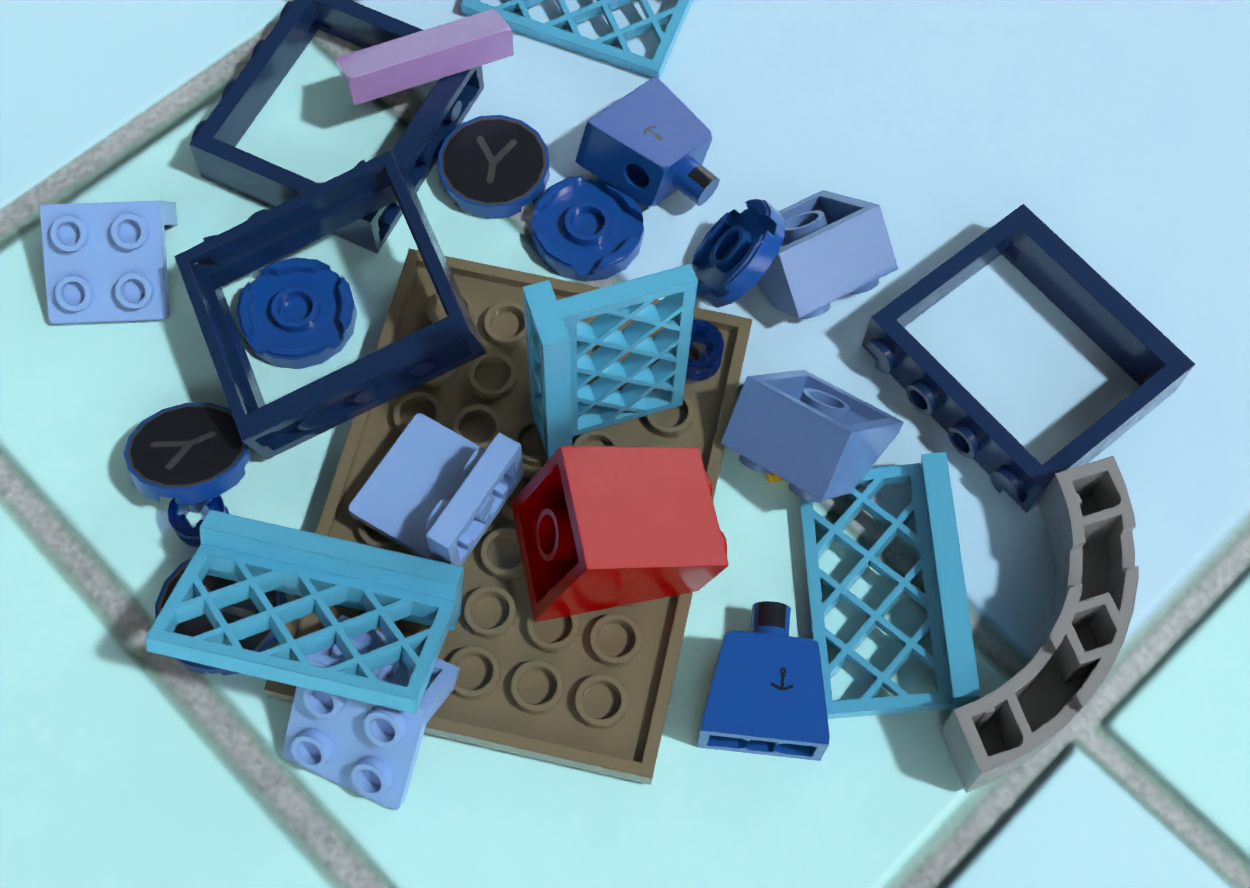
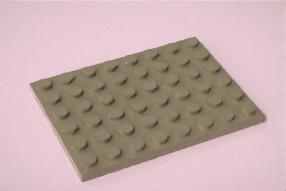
M410 248L408 250L375 351L447 317L419 250ZM445 256L487 353L353 418L315 533L419 557L353 518L348 509L355 496L416 414H424L485 450L498 432L520 443L524 476L462 565L464 573L461 613L454 631H448L438 656L439 659L459 667L460 670L455 688L428 721L424 733L651 785L693 592L551 620L534 621L511 506L512 501L548 461L531 413L522 287L550 280L557 300L599 289V287ZM655 299L650 304L656 305L661 300ZM695 307L683 404L572 437V446L699 447L705 472L709 475L712 482L713 500L725 445L721 444L733 412L753 319ZM600 315L582 319L581 321L591 323ZM629 319L618 329L623 330L635 320ZM660 327L649 337H654L656 334L662 331L664 327ZM596 345L585 354L591 355L601 346ZM627 352L625 355H623V356H622L621 358H619L617 361H622V360L625 359L627 356H629V355L631 354V352ZM657 359L655 362H653L652 364H650L648 367H649V368L652 367L654 364H656V363H657L658 361H660L661 359ZM598 376L594 377L592 380H590V381H589L588 383H586V384H589V385L592 384V383H593L595 380H597L599 377H598ZM626 382L624 385H622V386H621L620 388H618L617 390H621L623 387H625V386H626L627 384H629V383ZM295 595L293 601L302 598V596ZM342 605L329 607L337 620L341 615L353 618L368 612ZM315 613L285 623L286 628L294 639L324 629ZM403 619L394 622L405 638L431 628L429 625ZM272 680L266 681L264 692L268 698L293 703L296 686Z

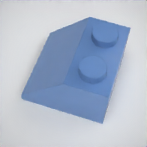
M822 190L780 210L779 212L785 220V236L776 258L757 284L774 308L801 319L813 318L825 313L830 309L831 302L847 294H860L872 290L878 286L880 278L898 270L880 205Z
M806 370L753 375L746 377L721 444L739 453V461L744 466L760 473H774L790 482L789 489L795 495L805 500L819 503L851 493L899 434L904 422Z

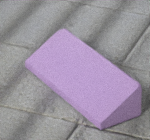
M490 9L336 57L335 60L355 106L513 56V33L509 24L495 9Z

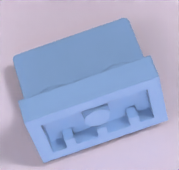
M159 200L39 205L48 319L51 323L167 319L170 316L164 226L177 225L176 202Z
M416 414L348 507L350 515L419 557L462 566L524 476L521 444L498 432L485 450L424 414Z
M341 615L337 621L340 623L351 618ZM375 629L350 638L361 655L390 644L385 635ZM336 644L305 656L310 664L324 668L347 661ZM439 658L437 659L416 714L296 686L282 756L294 764L392 810H398L407 796L426 724L455 688L460 668ZM402 659L372 671L378 680L406 687L412 676Z

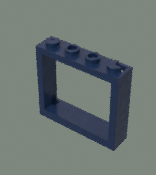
M352 0L288 1L281 11L277 24L266 39H261L255 45L250 61L237 79H232L228 82L222 93L221 101L207 120L201 121L193 132L189 146L201 177L271 208L300 195L305 188L317 182L238 149L236 145L317 31L321 30L362 48H368L423 31V29ZM482 66L439 79L392 149V152L409 175L416 193L437 162L438 153L445 137L463 122L484 89ZM395 201L331 234L378 254L403 213L398 202Z
M392 150L367 162L363 159L353 169L326 182L312 184L305 188L300 195L271 209L257 211L247 221L221 234L203 238L204 242L174 256L241 440L266 460L487 353L413 183ZM397 201L447 317L277 400L265 404L222 286Z
M1024 204L870 318L862 343V347L877 361L875 368L883 373H889L906 390L911 404L920 413L930 415L948 433V438L953 447L963 456L973 458L990 476L991 482L1000 494L1005 491L1026 513L1038 505L1055 473L1087 464L1171 396L1195 366V363ZM1001 254L1140 385L1043 465L904 328Z

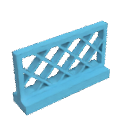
M462 0L460 7L462 14L467 16L495 9L509 24L512 31L651 78L656 76L660 79L693 0H678L675 7L654 15L647 0H637L646 19L619 29L611 10L635 0H596L597 2L571 13L564 0H555L562 16L546 23L531 19L527 8L547 0H510L496 7L479 2L480 0ZM603 14L612 32L592 40L581 36L576 24ZM668 24L665 32L663 33L661 26ZM652 30L659 43L653 60L631 53L626 41Z
M691 263L559 300L555 297L550 280L522 287L531 413L547 460L550 459L560 446H572V437L683 404L698 284ZM665 297V298H663L661 301H659L656 305L650 304V303L653 302L655 299H659V298ZM600 315L591 323L581 321L582 319ZM629 319L635 320L623 330L618 329ZM660 327H664V329L660 331L658 334H656L654 337H649ZM596 345L601 346L591 355L585 354ZM627 352H631V354L622 361H617ZM657 359H661V360L658 361L656 364H654L652 367H650V368L648 367L650 364H652L653 362H655ZM596 376L599 377V378H598L597 380H595L592 384H590V385H589V384H586V383H588L590 380H592L594 377H596ZM626 382L629 383V384H627L625 387H623L621 390H617V389L620 388L622 385H624Z
M947 452L921 454V463L870 468L852 492L845 495L853 501V504L834 525L813 510L812 501L799 497L813 640L819 644L828 719L951 709L952 713L954 709L980 699L981 693ZM910 483L912 502L897 519L871 501L883 485ZM867 487L862 493L855 489ZM862 509L888 527L869 551L843 532ZM913 516L916 533L905 526ZM815 525L826 533L818 543L816 541ZM897 534L919 551V561L904 578L877 558ZM834 541H837L860 559L841 583H838L819 568L818 559ZM869 566L896 586L876 610H873L849 591ZM921 574L924 593L913 585ZM821 583L832 591L824 602L822 601ZM904 593L924 607L927 613V621L912 638L908 637L884 618ZM841 599L868 619L847 644L827 630L824 618ZM876 626L904 647L883 672L879 671L855 652ZM928 634L930 636L932 654L920 646ZM827 643L839 652L830 664L828 661ZM913 654L934 670L937 692L909 694L893 682L891 678ZM847 660L851 661L875 680L860 699L832 700L830 679ZM883 688L893 695L876 697Z
M209 510L200 525V546L145 637L148 652L416 714L449 630L454 631L461 613L464 567ZM206 575L237 581L238 583L208 593L202 581ZM276 590L302 596V598L273 608L264 593ZM251 598L260 613L228 624L219 609ZM342 605L368 612L339 623L329 607ZM315 613L324 629L294 639L284 624ZM206 614L214 627L213 630L194 637L173 632L177 624ZM403 619L429 625L431 628L405 638L394 622ZM380 628L390 644L361 655L350 638ZM271 629L280 645L262 652L243 649L239 640ZM336 644L347 661L324 668L310 664L305 656ZM402 659L412 676L406 687L378 680L372 671Z

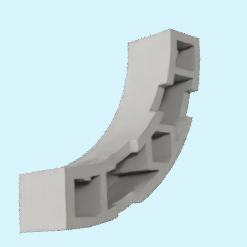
M1114 455L1055 473L1038 503L1050 537L1055 570L1054 596L1043 638L1032 660L1020 672L984 697L954 709L940 730L965 793L1000 779L1025 764L1049 745L1093 697L1110 672L1125 641L1134 612L1139 580V565L1135 566V547L1132 532L1136 527L1135 515L1126 483Z

